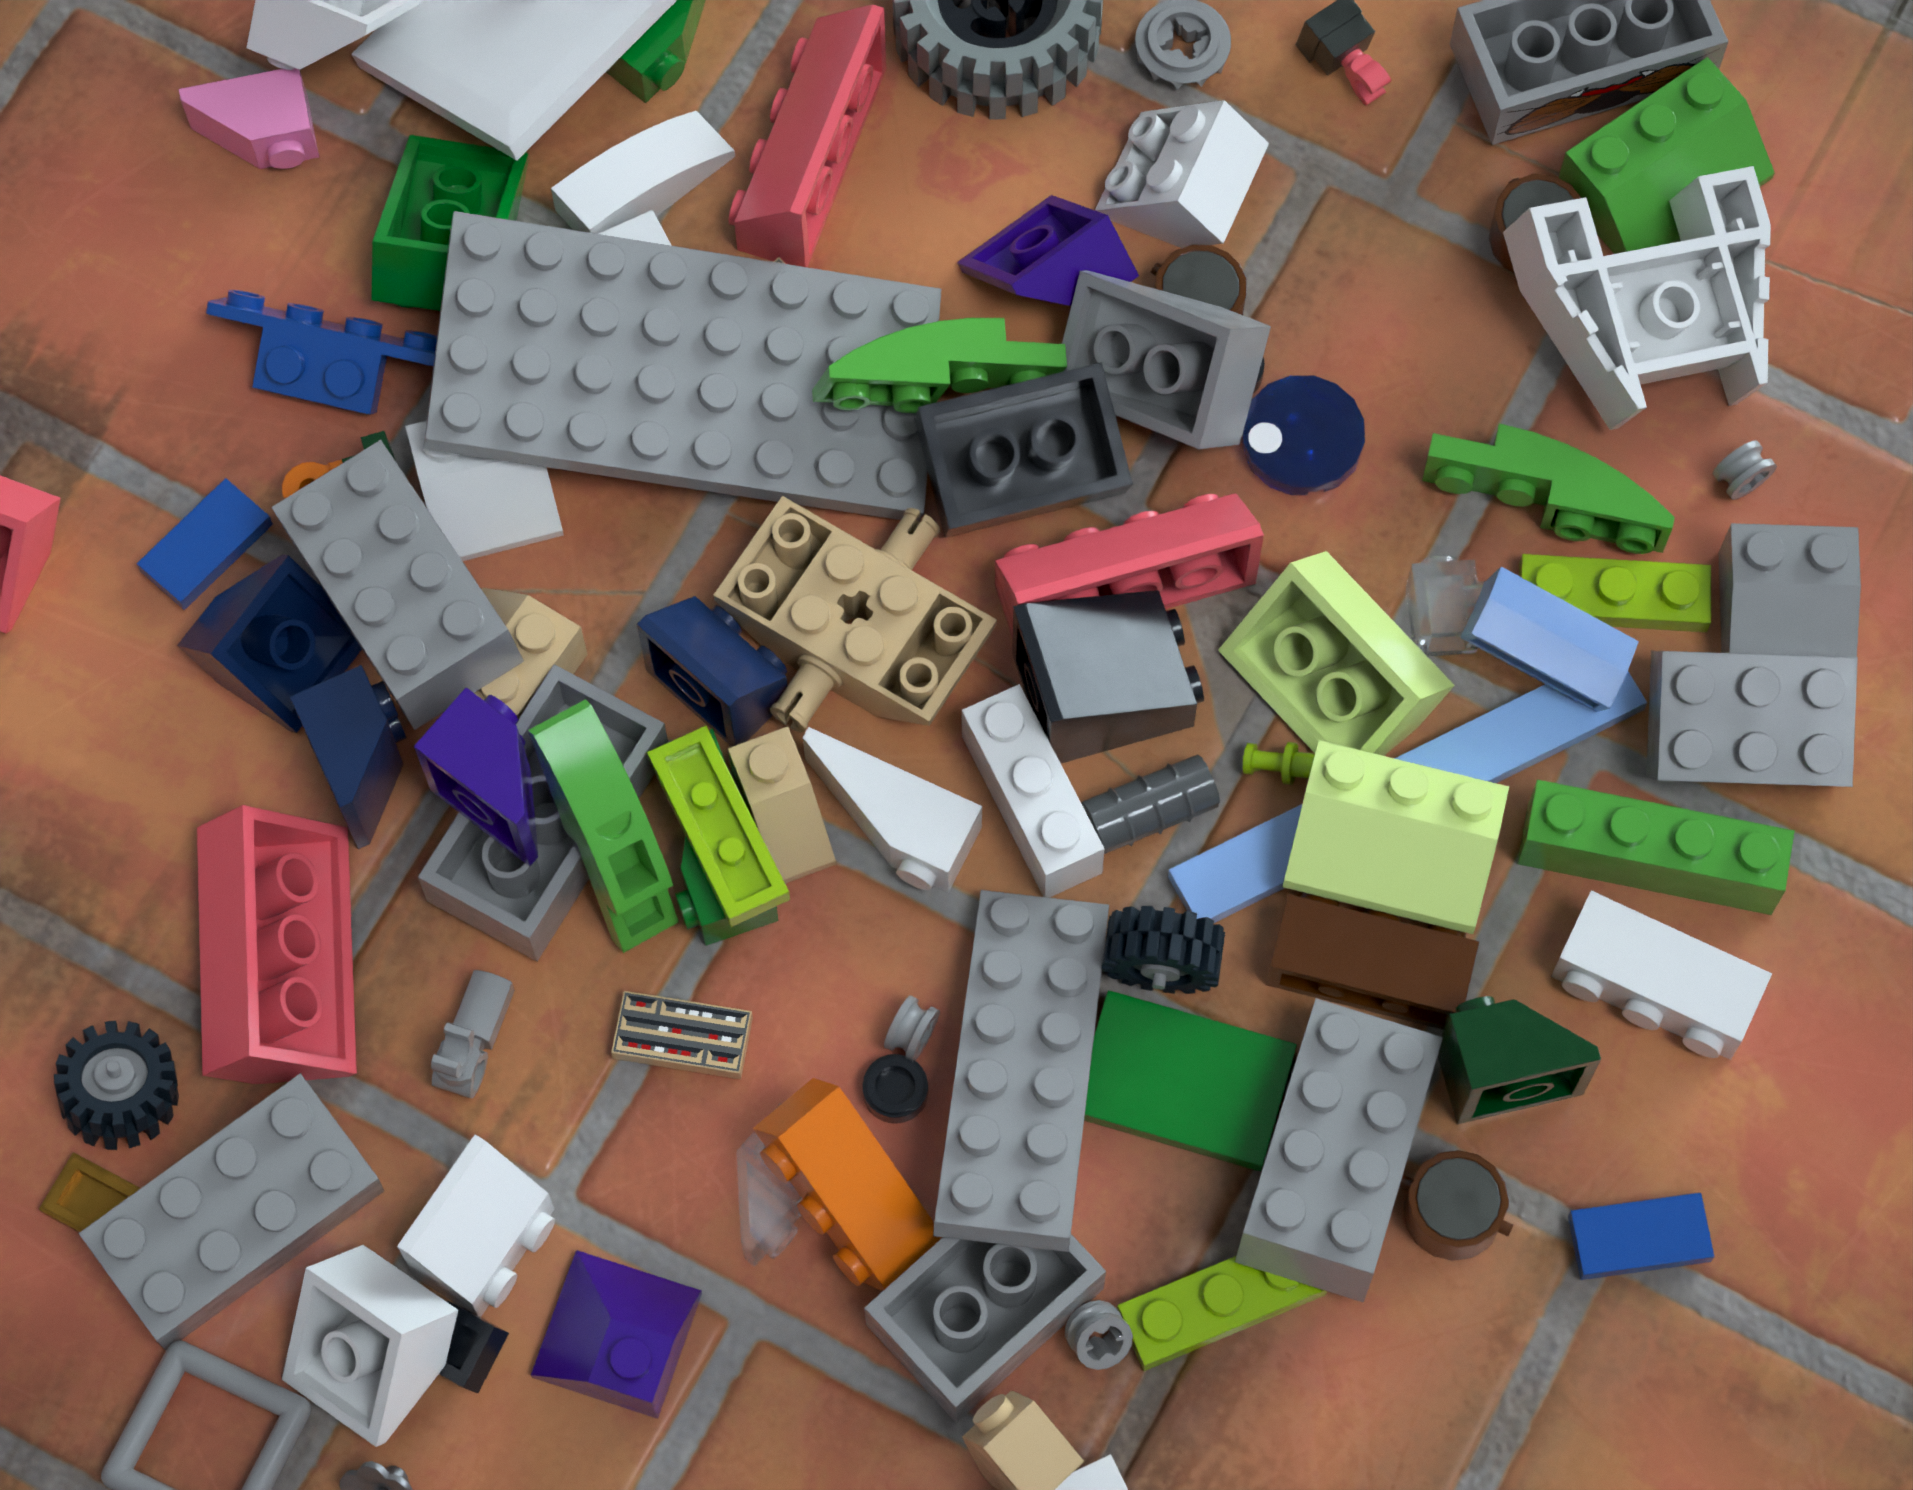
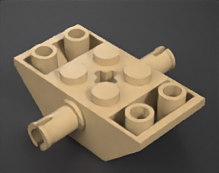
M782 496L713 597L760 645L767 647L781 661L798 670L778 701L770 708L773 716L782 724L786 725L791 718L793 720L790 726L791 729L797 732H804L808 727V722L829 691L832 690L876 717L930 726L997 625V619L912 571L933 538L937 537L940 532L939 525L930 516L925 514L919 523L917 518L920 515V510L907 508L903 518L880 550L870 547L786 497ZM856 618L852 624L845 623L850 619Z

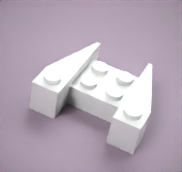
M1754 166L1698 176L1669 201L1680 242L1603 256L1586 197L1531 207L1503 232L1520 292L1609 430L1620 428L1647 408L1641 384L1718 369L1728 405L1731 406L1740 403L1768 383V339L1763 338L1764 303L1769 300L1770 277H1765V249L1770 246L1771 224Z

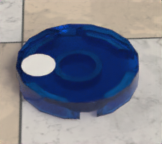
M1314 375L1288 376L1267 384L1252 398L1242 434V446L1251 471L1269 487L1290 495H1308V492H1317L1322 489L1326 492L1340 486L1355 471L1365 445L1364 418L1355 400L1336 383Z

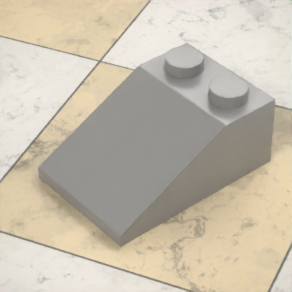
M1082 270L1079 273L1062 344H1065L1067 359V368L1064 371L1102 362L1115 415L1197 449L1240 445L1271 326L1220 306L1092 271Z
M1731 523L1718 553L1721 653L1857 657L1861 591L1858 527Z

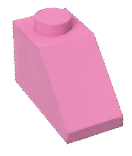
M278 69L179 89L180 99L191 129L259 169L269 167L287 169L300 165L304 160L319 158L308 95L299 69Z

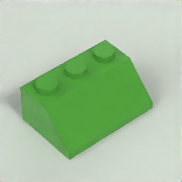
M1706 57L1565 152L1558 178L1572 185L1581 198H1587L1597 235L1614 254L1680 242L1669 201L1698 176L1754 166L1757 180L1761 187L1773 179L1775 172L1747 100L1716 65Z

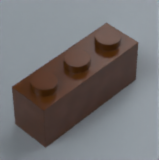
M1303 893L1301 897L1288 894L1266 985L1444 1030L1449 1015L1456 1013L1455 1008L1466 1001L1479 941L1466 938L1464 932L1430 924L1428 928L1404 923L1401 916L1381 911L1365 909L1363 913L1339 907V902L1336 900Z

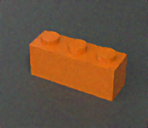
M812 1078L753 1127V1130L765 1145V1148L760 1152L762 1160L783 1183L790 1181L802 1197V1200L797 1203L799 1212L817 1233L821 1235L828 1234L839 1250L833 1255L835 1263L843 1274L856 1286L865 1283L884 1291L943 1238L933 1236L934 1221L839 1086Z

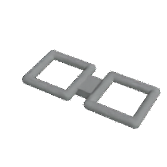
M178 1340L172 1342L167 1347L102 1469L101 1480L103 1484L112 1490H176L134 1470V1467L181 1378L187 1372L279 1416L241 1489L272 1490L311 1414L310 1402L294 1392L185 1341Z

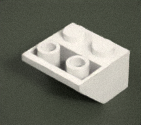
M1225 100L1141 112L1130 127L1128 141L1116 166L1106 178L1105 189L1095 211L1108 215L1112 222L1180 248L1193 244H1223L1269 143Z

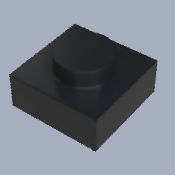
M447 1301L458 1309L446 1365L439 1374L465 1389L479 1393L509 1332L464 1307Z

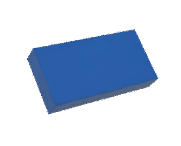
M225 478L136 564L143 575L185 610L254 544L273 523L265 511Z
M1702 1193L1571 1210L1568 1215L1580 1280L1708 1263L1715 1257Z

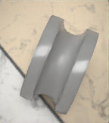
M1757 440L1748 442L1734 450L1713 471V475L1718 482H1728L1729 487L1726 492L1732 500L1739 499L1754 491L1777 468V465L1771 458L1763 459L1761 457L1763 447Z
M909 995L901 1005L888 1030L884 1047L890 1051L900 1047L906 1052V1059L912 1062L916 1061L934 1031L940 1010L932 1006L928 1010H923L918 1005V999Z
M1097 1300L1079 1306L1070 1315L1065 1325V1338L1068 1345L1075 1351L1080 1362L1088 1368L1096 1370L1110 1368L1118 1364L1128 1354L1132 1346L1133 1334L1130 1326L1121 1317L1118 1309L1109 1302ZM1107 1330H1109L1108 1334L1103 1339L1094 1336L1090 1340H1088L1090 1335L1094 1331L1097 1333L1104 1334Z

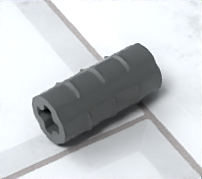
M1197 754L1173 765L1167 763L1165 768L1146 776L1138 775L1136 780L1117 788L1109 787L1107 792L1085 800L1081 804L1105 849L1104 854L1126 845L1132 846L1135 841L1152 834H1161L1164 829L1181 822H1190L1193 817L1219 807L1220 798L1207 764Z

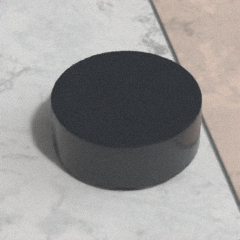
M900 1054L886 1055L874 1061L867 1069L863 1078V1097L868 1110L876 1118L887 1123H904L915 1118L923 1110L928 1099V1080L921 1065L915 1060L912 1062L906 1059L905 1055Z

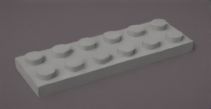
M981 890L933 1236L1069 1252L1107 930L1108 904Z

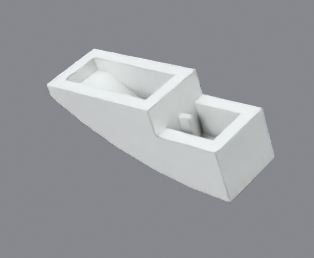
M697 111L669 119L613 146L553 186L551 191L555 211L573 230L599 234L650 210H653L657 217L735 157V150Z

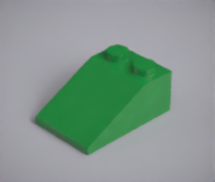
M409 135L372 241L371 300L392 303L405 308L418 307L440 311L453 212L457 211L517 221L529 153L525 152L516 161L494 147Z

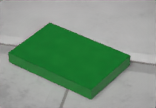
M1108 990L1094 1035L1084 1121L1261 1172L1297 1044Z

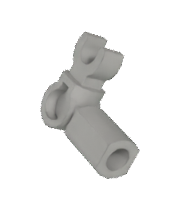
M473 971L453 1023H446L444 1027L445 1040L441 1042L437 1055H433L431 1061V1068L433 1070L432 1086L471 1099L476 1095L482 1083L488 1061V1053L483 1050H492L515 991L511 981L489 972Z

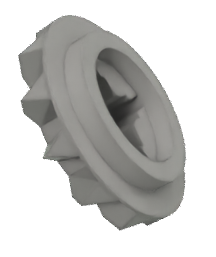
M1168 0L1149 10L1138 25L1135 38L1138 63L1145 65L1154 81L1159 78L1172 82L1176 89H1179L1183 84L1195 82L1202 87L1210 76L1215 73L1221 74L1230 54L1231 35L1228 25L1215 9L1197 0ZM1174 28L1177 35H1181L1185 42L1196 41L1193 44L1192 59L1184 56L1180 49L1170 51L1173 47Z

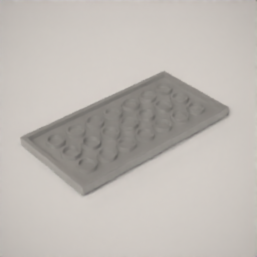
M454 211L450 228L423 449L776 502L784 496L798 505L897 520L903 518L907 508H915L920 510V515L917 518V521L920 522L925 507L927 466L914 419L916 413H901L896 411L893 406L869 405L858 410H841L834 407L833 403L813 402L812 389L829 365L852 350L879 337L909 327L939 321L942 289Z

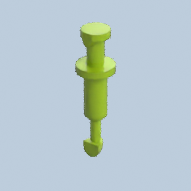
M1287 742L1284 753L1258 750L1256 743H1247L1243 755V773L1253 775L1254 772L1260 770L1281 772L1283 784L1293 785L1295 777L1309 779L1315 754L1299 752L1298 744L1294 742Z

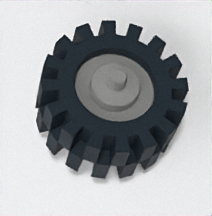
M1132 906L1124 907L1123 912L1115 910L1108 920L1102 970L1103 972H1108V976L1112 979H1122L1123 984L1129 986L1140 984L1142 985L1141 989L1152 991L1153 988L1163 989V993L1175 994V990H1181L1185 994H1193L1196 989L1202 992L1210 991L1211 987L1216 988L1219 982L1225 938L1224 928L1220 924H1214V920L1208 917L1197 919V913L1185 911L1183 914L1175 913V908L1164 907L1163 911L1155 910L1153 906H1141V911Z
M107 1021L105 1022L107 1033L97 1035L92 1025L83 1030L85 1040L83 1045L74 1037L65 1045L67 1056L61 1054L58 1056L56 1061L57 1074H54V1085L62 1118H66L68 1129L75 1136L82 1131L84 1142L91 1146H95L101 1136L104 1139L105 1149L117 1150L118 1138L127 1137L130 1149L140 1146L138 1133L145 1131L152 1140L160 1134L158 1120L167 1125L174 1116L172 1105L178 1106L179 1099L174 1060L172 1061L171 1050L166 1042L160 1045L158 1034L150 1028L141 1037L138 1023L128 1021L125 1032H118L117 1022Z

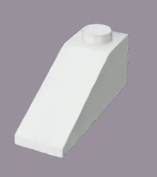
M808 727L803 736L805 760L890 866L897 869L896 874L903 881L916 888L931 890L932 886H935L949 893L982 828V806Z

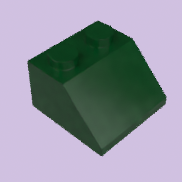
M1491 996L1474 998L1459 1004L1455 1008L1456 1013L1450 1014L1438 1052V1060L1457 1125L1581 1096L1584 1094L1601 1061L1599 1049L1596 1045L1515 999L1495 1003L1494 997Z

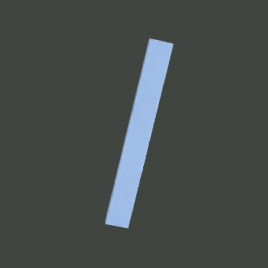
M1627 672L1611 708L1600 712L1592 710L1545 684L1394 759L1498 783L1643 711L1647 701L1629 672ZM1302 804L1169 869L1168 878L1186 910L1197 913V919L1208 917L1216 923L1284 889L1282 886Z

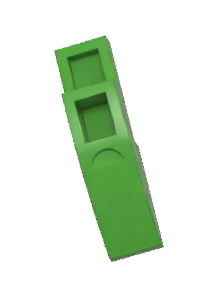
M964 318L927 323L879 337L852 350L829 365L812 389L813 402L833 403L834 407L841 410H858L869 405L893 406L896 411L901 413H916L918 407L936 403L949 386H951L952 390L959 393H975L986 388H998L1064 372L1067 368L1065 344L1006 341L1004 318Z
M1500 423L1493 445L1435 433L1432 434L1422 481L1435 483L1439 489L1454 494H1466L1470 491L1494 495L1500 501L1513 506H1529L1533 503L1544 505L1540 528L1553 530L1556 535L1566 540L1586 541L1592 538L1616 543L1620 549L1630 553L1646 554L1652 551L1663 553L1673 529L1675 517L1650 493L1626 475L1598 458L1558 440Z
M585 699L529 729V734L566 833L577 843L612 941L624 953L678 923L679 920L668 892V888L674 885L665 860L625 768L592 705Z

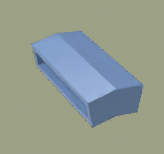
M1500 567L1484 582L1474 610L1460 636L1461 639L1596 712L1611 708L1627 675L1639 642L1503 567Z

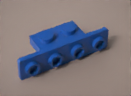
M229 290L227 298L214 299L207 303L206 314L263 327L253 388L371 415L377 413L387 356L434 366L437 335L406 330L404 338L381 333L383 324L373 320L346 317L345 325L322 320L324 314L322 309L295 303H288L286 311L265 307L264 296L240 290Z

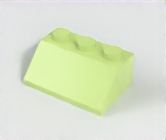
M1327 551L1290 562L1218 649L1314 753L1316 752L1318 740L1384 756L1414 732L1455 686Z
M1318 740L1282 887L1474 934L1499 837L1509 786Z

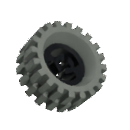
M893 0L894 35H896V50L901 62L908 60V76L917 87L929 79L930 98L942 106L950 95L957 97V113L971 117L974 115L976 104L989 106V119H1006V106L1017 104L1019 105L1022 117L1038 113V97L1043 95L1046 96L1052 106L1065 98L1066 79L1078 87L1086 77L1087 60L1094 63L1099 49L1103 0H989L990 8L988 9L987 0H971V4L963 9L958 7L964 0ZM1006 16H1008V33H1009V35L1011 36V37H1007V38H1006V18H1005ZM1030 16L1037 17L1035 22L1024 31L1025 19Z

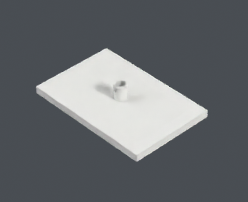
M420 0V5L376 29L352 53V56L358 67L517 161L677 0Z

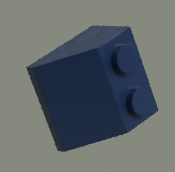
M696 596L645 615L637 623L646 671L731 747L748 741L773 716L770 708L778 701L788 686L787 677L785 676L788 672L787 668L767 647L761 645L756 650L740 636L742 633L741 627L723 608L715 605L710 610Z
M362 665L290 696L309 743L358 849L369 845L372 841L404 764L396 743L407 738L384 682L381 681L371 685Z

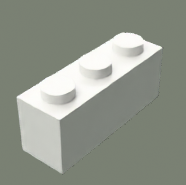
M1020 684L962 709V738L1043 897L1050 898L1102 874L1105 849Z
M1591 891L1551 977L1562 981V987L1568 993L1581 1000L1597 1002L1600 999L1622 1009V1015L1639 1027L1649 1030H1657L1661 1027L1682 1037L1683 1044L1697 1054L1709 1058H1718L1721 1055L1731 1060L1745 1036L1772 973Z

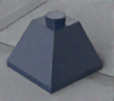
M285 554L280 555L217 595L177 645L222 687L294 733L300 730L302 724L290 696L344 673L362 650L322 587L289 555Z

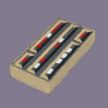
M624 991L611 1054L613 1059L741 1079L753 1020L752 1011Z

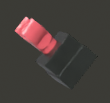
M1336 0L1305 21L1295 45L1309 63L1316 60L1327 76L1343 66L1346 77L1350 81L1355 94L1367 106L1386 93L1383 87L1391 82V78L1378 62L1373 60L1370 55L1363 53L1368 49L1375 30L1361 14L1362 10L1354 0Z

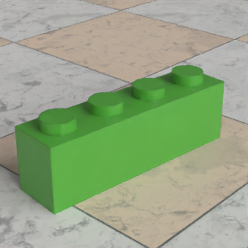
M1537 780L1527 805L1517 864L1772 915L1786 891L1795 830Z

